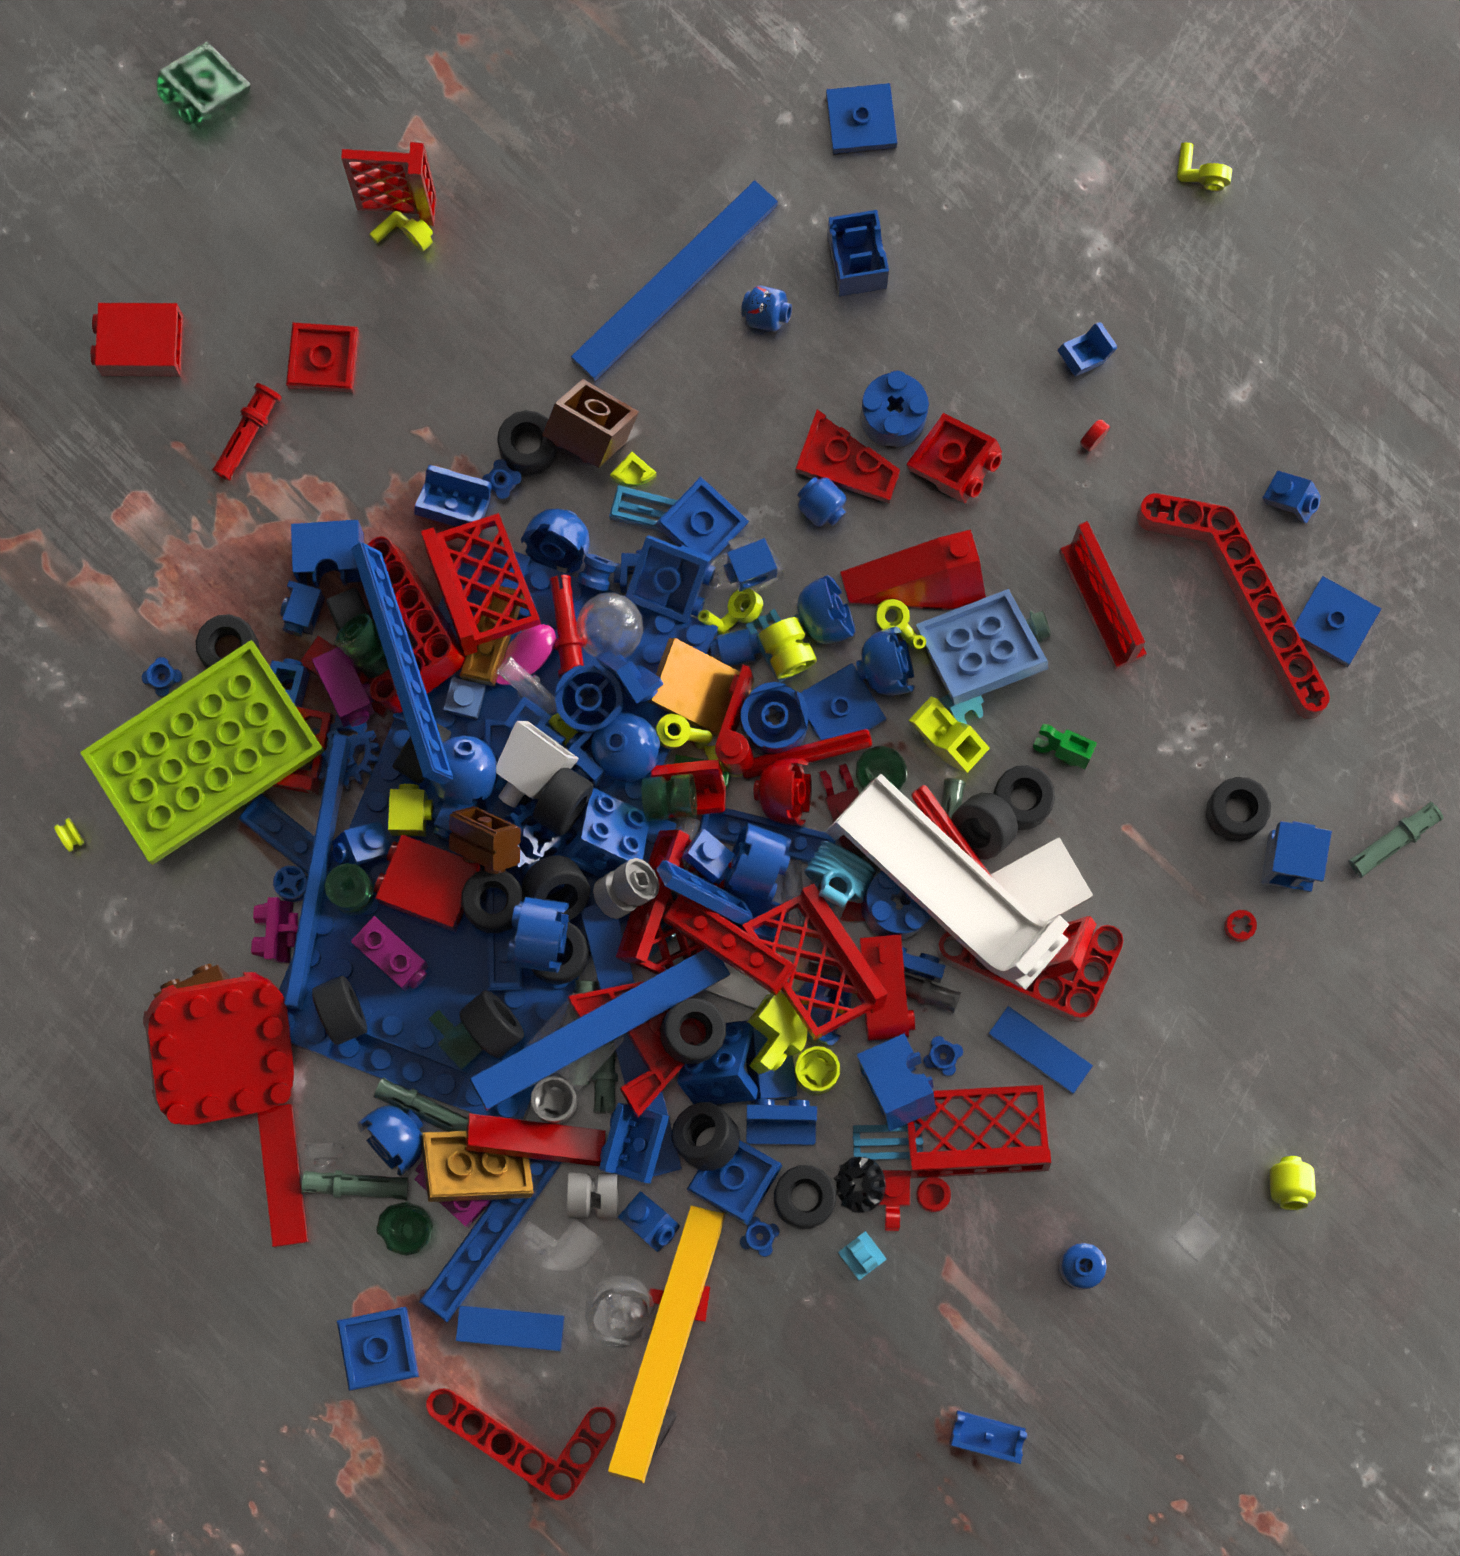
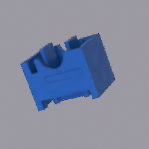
M872 210L828 218L827 239L830 244L837 280L838 296L887 289L889 267L882 244L878 211Z
M359 520L291 524L293 574L298 583L307 585V573H312L313 583L315 587H319L322 576L329 571L340 572L343 585L362 582L351 549L359 542L365 544L364 532Z
M1280 821L1276 826V830H1272L1268 834L1261 883L1312 892L1314 881H1324L1332 831L1315 828L1316 825L1293 821L1289 823Z
M901 1034L857 1054L863 1079L865 1078L882 1115L886 1118V1126L889 1132L936 1111L934 1092L932 1090L934 1088L933 1079L931 1076L926 1078L924 1073H912L916 1070L915 1066L922 1063L919 1052H913L905 1034Z

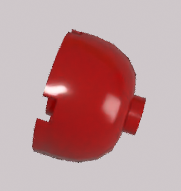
M790 757L776 760L767 765L761 774L760 780H756L754 783V799L759 801L761 810L766 817L778 824L801 826L806 822L805 819L800 818L802 812H809L812 780L811 774H804L802 765L809 766L804 758Z

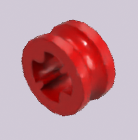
M1247 910L1234 911L1224 922L1225 934L1235 942L1247 941L1255 934L1257 929L1255 917ZM1243 918L1248 922L1245 927H1248L1249 931L1248 933L1241 931L1238 934L1233 930L1236 925L1232 924L1233 919L1239 921Z

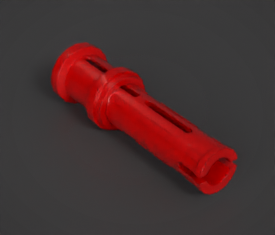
M256 383L253 387L255 393L247 407H242L240 410L242 418L220 458L211 470L214 474L227 481H231L236 468L259 428L267 426V417L275 403H279L282 399L277 392L263 384Z
M558 575L549 579L558 632L554 649L559 652L561 669L558 670L559 678H562L566 672L575 666H585L582 656V648L585 646V643L577 632L571 577L569 575H561L562 589L559 586Z

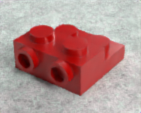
M943 413L906 465L909 471L936 484L939 491L965 504L970 497L975 498L980 494L983 488V478L988 471L994 472L998 469L1002 461V450L996 438Z

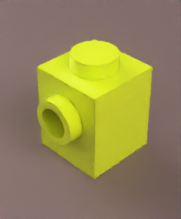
M400 784L399 789H390L388 830L392 836H401L403 834L405 836L426 837L427 820H432L433 800H427L428 796L425 790L419 789V785Z

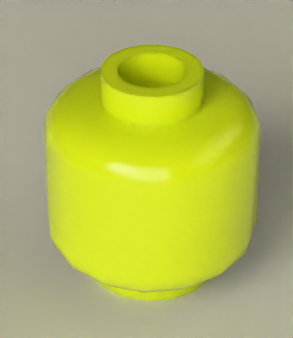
M1283 1157L1280 1159V1163L1273 1165L1269 1170L1271 1199L1280 1204V1208L1285 1210H1301L1306 1208L1308 1203L1315 1198L1314 1168L1310 1164L1302 1162L1300 1157Z

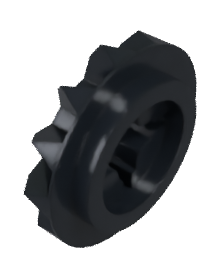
M849 1158L847 1162L839 1165V1173L833 1178L836 1181V1195L842 1201L841 1206L847 1207L852 1212H869L876 1208L884 1197L886 1189L884 1173L880 1166L870 1158ZM853 1178L863 1179L861 1183L863 1191L853 1192L856 1185Z

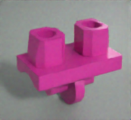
M268 897L267 903L254 906V922L258 925H266L265 937L253 938L251 943L252 955L280 964L290 962V948L295 947L298 930V913H292V902L282 901L278 897Z

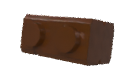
M475 806L454 811L449 815V830L452 831L449 834V849L462 855L465 862L478 863L485 867L486 872L492 874L503 873L507 868L517 866L520 863V847H518V844L521 841V828Z

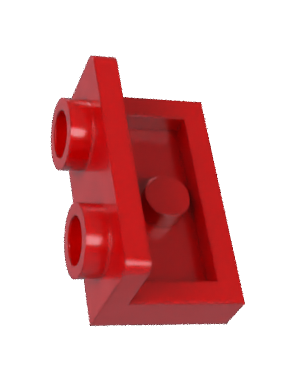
M719 759L657 765L651 770V777L658 799V818L711 814L725 811L726 785Z

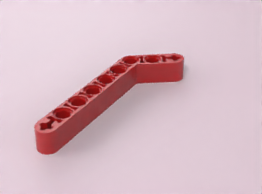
M1160 493L1147 495L1137 512L1138 524L1147 531L1207 542L1294 710L1304 719H1313L1319 716L1330 701L1329 691L1232 509L1226 506ZM1150 508L1156 509L1157 517L1151 516ZM1169 510L1173 511V513H1172V515H1171V517H1170V520H1167V518H1168V516H1169L1168 511H1169ZM1181 513L1190 514L1194 519V523L1185 524L1179 519L1178 515ZM1219 519L1226 524L1227 529L1223 531L1217 530L1212 526L1211 521ZM1235 548L1239 550L1242 559L1234 560L1230 558L1227 554V549ZM1250 577L1254 579L1257 583V588L1248 589L1244 586L1242 578ZM1260 606L1269 608L1272 611L1273 617L1269 619L1261 617L1257 608ZM1279 635L1284 637L1288 642V647L1280 648L1276 646L1273 636ZM1289 665L1299 666L1303 670V677L1297 678L1292 676L1288 669ZM1308 682L1310 685L1306 688L1304 685ZM1307 697L1310 699L1316 698L1318 703L1316 705L1314 703L1308 704L1305 699Z

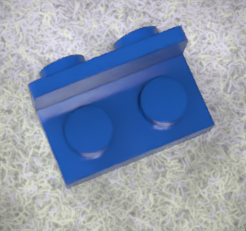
M605 649L596 656L599 664L611 671L620 682L622 693L636 704L653 698L658 692L657 689L664 684L660 677L642 665L636 667L631 661L627 663L621 654L616 656Z

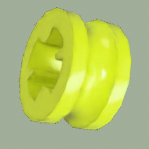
M70 818L65 819L64 825L59 826L57 824L54 826L58 837L68 852L73 851V847L76 844L80 846L85 844Z

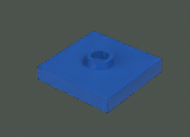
M890 83L826 89L833 154L897 148L898 142Z
M700 476L655 525L678 547L684 545L712 556L714 560L749 523V520Z
M1322 576L1295 622L1294 627L1303 643L1348 667L1381 608Z
M853 663L800 692L808 706V722L820 741L864 729L871 731L887 721L866 684L860 679Z
M740 1140L738 1150L726 1165L713 1171H701L698 1169L687 1191L741 1223L748 1225L781 1170L782 1164Z
M407 1307L337 1320L349 1391L419 1377Z

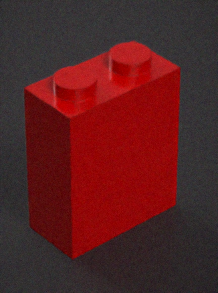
M98 303V314H93L92 329L93 333L96 334V345H92L90 351L92 365L96 366L101 376L180 377L183 314L178 304Z
M402 834L399 842L394 841L389 849L387 861H390L386 874L380 873L375 883L374 892L377 893V901L379 904L456 933L464 914L461 905L462 890L466 881L476 872L482 870L478 863L465 862L461 856Z

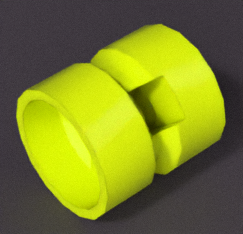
M797 617L787 618L774 623L758 634L765 653L773 655L770 663L777 679H784L799 674L817 662L810 643H803L802 641L805 637V632Z
M814 1046L806 1049L799 1055L795 1065L797 1086L811 1096H821L829 1093L835 1087L840 1075V1063L837 1056L825 1047Z

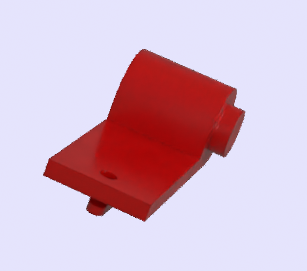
M746 665L742 666L740 675L735 674L729 689V693L733 695L715 746V752L720 764L726 772L734 775H740L748 771L754 759L747 739L742 734L736 732L741 718L743 703L749 695L754 680L750 667Z
M901 934L860 938L862 956L888 993L884 1008L874 1013L870 1011L865 1013L867 1041L889 1040L901 1034H905L906 1038H909V1031L915 1030L914 1010H908Z

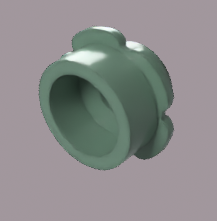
M1030 611V618L1026 619V622L1034 637L1039 642H1043L1042 639L1051 636L1044 611L1037 613Z

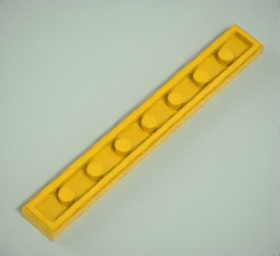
M690 1206L610 1462L609 1475L644 1484L724 1224V1213Z

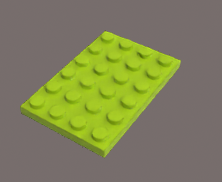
M250 640L80 753L150 864L154 865L325 752V750L256 644Z

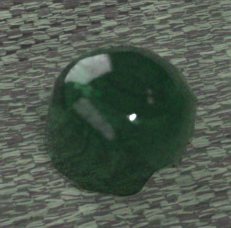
M874 746L863 752L856 763L855 774L863 790L880 774L898 790L901 789L906 782L907 766L904 758L898 751L885 746Z
M407 1201L388 1206L379 1215L376 1232L383 1238L388 1250L400 1255L409 1256L421 1252L430 1243L433 1224L429 1214L423 1207Z

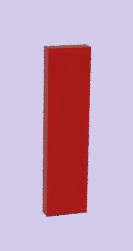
M682 894L678 896L662 917L665 923L775 996L796 969L795 964L715 911Z
M279 1105L257 1113L272 1247L274 1248L309 1243L293 1105Z
M469 1113L465 1150L600 1166V1154L605 1145L606 1130Z

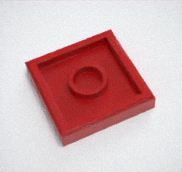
M292 322L286 379L287 388L353 393L359 336L358 327Z

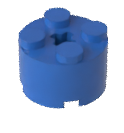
M893 371L874 379L866 388L862 399L861 422L866 435L874 443L884 447L896 446L898 448L913 443L923 432L927 419L929 401L925 389L916 379L902 371ZM889 408H898L900 410V413H898V411L893 410L892 412H889L888 410Z
M769 682L754 688L746 698L741 709V731L750 747L757 754L766 755L782 753L803 743L809 720V710L804 697L797 690L795 691L780 682ZM775 714L776 718L780 719V724L773 725L772 722H769V716Z
M746 823V826H743L732 849V852L735 854L731 862V868L733 869L730 870L724 879L723 886L771 903L777 890L776 878L778 874L784 875L789 865L790 856L787 853L791 839Z
M883 871L878 873L871 881L866 890L864 901L861 903L863 918L877 936L901 934L902 940L907 939L918 933L931 917ZM895 898L900 899L901 904L904 905L901 909L896 908V902L893 901Z
M525 897L524 901H520L519 906L515 905L512 926L517 927V934L514 940H510L507 961L514 962L515 967L558 973L561 963L556 962L557 953L564 954L569 915L562 913L569 908V904Z

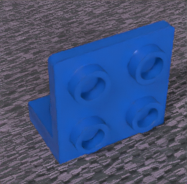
M593 788L592 795L585 805L580 832L566 846L563 856L574 861L580 869L599 878L616 870L617 867L630 859L638 858L643 860L651 817L648 813Z
M748 1020L725 1023L726 1036L722 1047L710 1059L699 1064H685L680 1069L677 1083L693 1105L699 1102H711L716 1105L756 1100L759 1088L744 1069L754 1027L747 1022Z

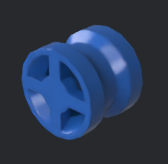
M586 554L584 558L585 568L584 571L579 572L577 581L597 590L608 591L610 586L608 579L610 574L615 572L617 564L601 556Z
M288 865L282 867L273 878L274 889L284 901L292 903L301 902L304 897L307 876L296 866Z

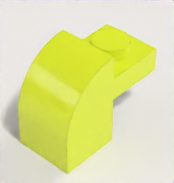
M931 696L908 720L924 737L925 740L923 742L938 757L958 770L968 773L990 749L970 725L958 722L935 697Z
M780 991L776 996L772 993L767 994L747 1021L768 1038L749 1065L759 1075L771 1070L776 1071L783 1064L787 1055L791 1056L800 1053L807 1040V1028L786 996Z

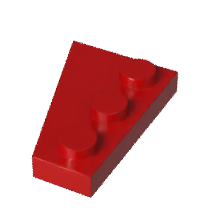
M816 410L795 472L811 478L816 477L818 480L824 477L829 478L837 487L889 504L900 475V469L869 446L866 447L857 441L846 429L838 427L826 418V415L820 410Z

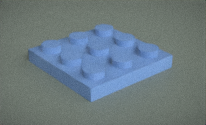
M1009 589L916 624L917 633L925 637V649L954 705L1049 669L1048 661Z

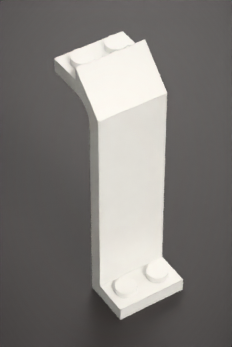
M882 774L870 782L825 831L835 841L842 835H845L989 971L1025 990L1069 940L1062 934L1069 924L1060 915L1049 921H1043L1032 915Z

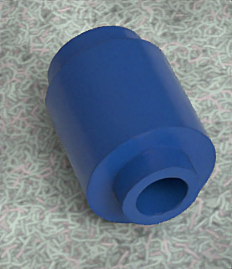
M749 628L717 635V639L710 643L712 657L730 667L756 661L755 654L761 653L757 633L751 634Z

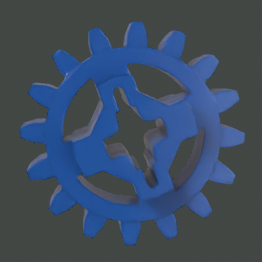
M336 715L335 723L331 724L330 731L327 734L329 739L327 749L322 753L323 762L319 775V780L322 783L325 782L333 736L342 735L339 734L340 731L355 733L347 736L351 746L348 757L350 762H347L346 768L348 772L345 773L344 779L346 789H350L351 780L354 779L360 785L363 784L362 774L372 775L373 771L370 768V764L379 762V758L373 755V752L379 751L380 746L378 743L371 742L377 737L373 730L365 733L368 727L366 722L354 727L351 725L343 727L338 715ZM314 727L312 731L316 735L320 732V729ZM365 751L362 762L357 765L359 754Z
M536 801L527 803L525 806L523 804L513 808L514 813L507 814L504 817L505 821L521 828V841L518 844V847H520V863L510 868L513 870L522 866L523 876L545 853H551L549 856H563V851L567 846L565 841L573 837L572 833L568 832L564 835H557L533 819V812ZM532 817L531 821L527 822V825L520 826L523 820Z

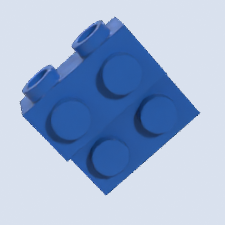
M648 535L645 538L624 600L687 624L690 617H693V615L698 617V614L702 611L705 598L700 597L703 586H710L714 578L716 567L711 566L714 557L684 545L678 547Z

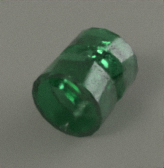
M360 614L349 620L337 634L335 639L336 646L346 656L353 659L354 664L368 678H375L389 669L374 620L367 614Z
M692 774L672 775L669 781H666L663 776L643 778L642 805L647 822L668 820L670 815H673L675 819L696 817L697 793Z
M349 863L338 865L331 870L326 878V895L342 913L352 916L359 915L367 911L373 904L376 894L374 892V884L366 872L359 866Z

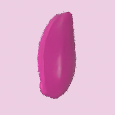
M538 625L526 629L517 635L507 647L496 682L501 685H511L526 679L541 668L554 649L556 633L549 625Z

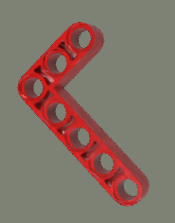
M379 536L372 539L367 545L382 553L402 618L418 643V646L412 650L426 693L428 694L460 670L466 656H464L460 642L407 556L388 538ZM388 667L372 680L370 694L375 701L388 711L401 713L403 710Z
M1101 926L1092 935L1081 967L1075 972L1072 981L1061 976L1050 978L1045 969H1043L1026 990L989 970L980 969L976 964V957L962 944L961 954L952 956L946 953L944 943L948 940H956L948 931L942 935L938 942L937 955L943 963L1070 1021L1081 1022L1087 1019L1095 1010L1122 949L1124 940L1122 933L1115 926ZM1100 935L1110 936L1114 941V949L1106 951L1100 948L1097 941ZM1092 965L1097 967L1101 972V979L1097 982L1089 981L1084 975V968L1086 966ZM1043 982L1051 983L1056 989V996L1050 999L1041 996L1038 989L1039 984ZM1079 996L1085 999L1088 1006L1087 1011L1084 1013L1075 1012L1070 1005L1071 998Z
M437 1389L428 1396L426 1401L427 1411L432 1418L555 1500H565L576 1492L617 1426L615 1414L606 1407L591 1409L585 1415L556 1460L451 1389ZM442 1394L449 1395L453 1401L452 1410L446 1415L439 1414L435 1409L436 1398ZM598 1412L605 1413L610 1419V1427L604 1433H597L591 1427V1419ZM470 1414H476L482 1420V1428L475 1435L469 1434L464 1428V1420ZM501 1433L508 1435L512 1441V1447L506 1454L497 1453L493 1447L494 1438ZM577 1443H584L590 1448L591 1456L584 1464L575 1462L571 1456V1450ZM529 1453L536 1454L541 1460V1468L536 1474H529L523 1469V1458ZM558 1473L566 1474L570 1478L571 1487L565 1494L556 1493L552 1488V1479Z

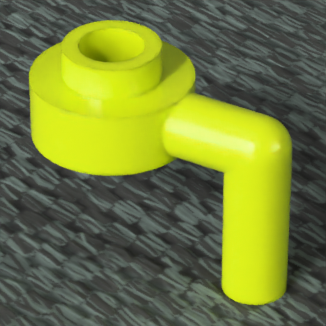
M1188 142L1181 143L1177 170L1179 181L1199 182L1204 185L1205 189L1210 191H1221L1224 187L1231 184L1232 169L1227 165L1207 163L1201 165L1200 169H1191L1194 145Z
M394 211L369 233L371 239L378 244L398 227L421 252L425 251L433 243L430 237L433 235V231L422 219L418 221L413 218L408 219L399 211Z
M750 588L740 592L738 589L729 598L727 605L728 613L719 619L704 609L698 614V620L705 625L718 626V634H725L738 621L750 623L757 619L763 608V600L759 594Z
M887 599L877 606L874 616L875 622L880 629L884 630L897 626L902 632L899 634L906 640L909 646L918 649L925 647V637L918 635L908 624L910 613L903 602L896 599ZM890 609L896 612V619L893 622H888L885 618L886 612Z
M674 713L663 716L655 727L660 739V745L667 749H677L686 741H692L697 748L703 749L713 738L710 731L691 728L683 716ZM671 724L678 726L679 735H670L668 726Z

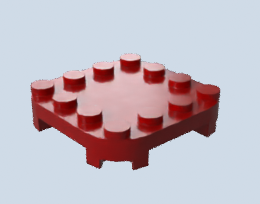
M243 972V977L182 988H176L174 985L161 989L162 993L151 1002L148 1010L144 1011L143 1025L146 1028L153 1090L151 1091L160 1111L171 1123L197 1125L264 1112L289 1100L294 1081V1065L288 1012L283 994L271 980L258 975L256 972Z

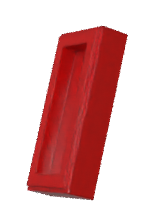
M1091 916L1067 922L1069 926L1062 934L1069 940L1045 968L1050 978L1080 969L1097 925Z

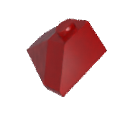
M971 529L938 537L840 572L849 605L878 606L884 600L896 599L903 602L906 606H911V608L922 609L923 607L942 608V610H955L986 598L980 559Z

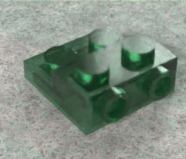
M206 42L159 70L156 88L158 96L164 103L169 104L172 102L179 109V115L184 123L187 125L194 124L201 130L224 116L228 105L248 94L251 84Z

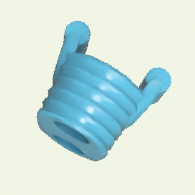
M823 841L821 846L818 847V851L814 853V858H811V862L808 863L804 873L812 880L811 884L814 883L816 887L821 883L819 896L823 897L829 907L833 909L836 905L843 908L847 901L862 903L873 875L876 874V869L869 862L845 848L828 841ZM829 881L835 885L836 889L829 886Z

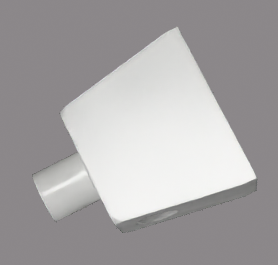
M517 721L496 765V773L508 781L498 797L504 803L514 808L518 805L524 794L532 799H539L556 773L562 768L571 769L579 758L529 721Z

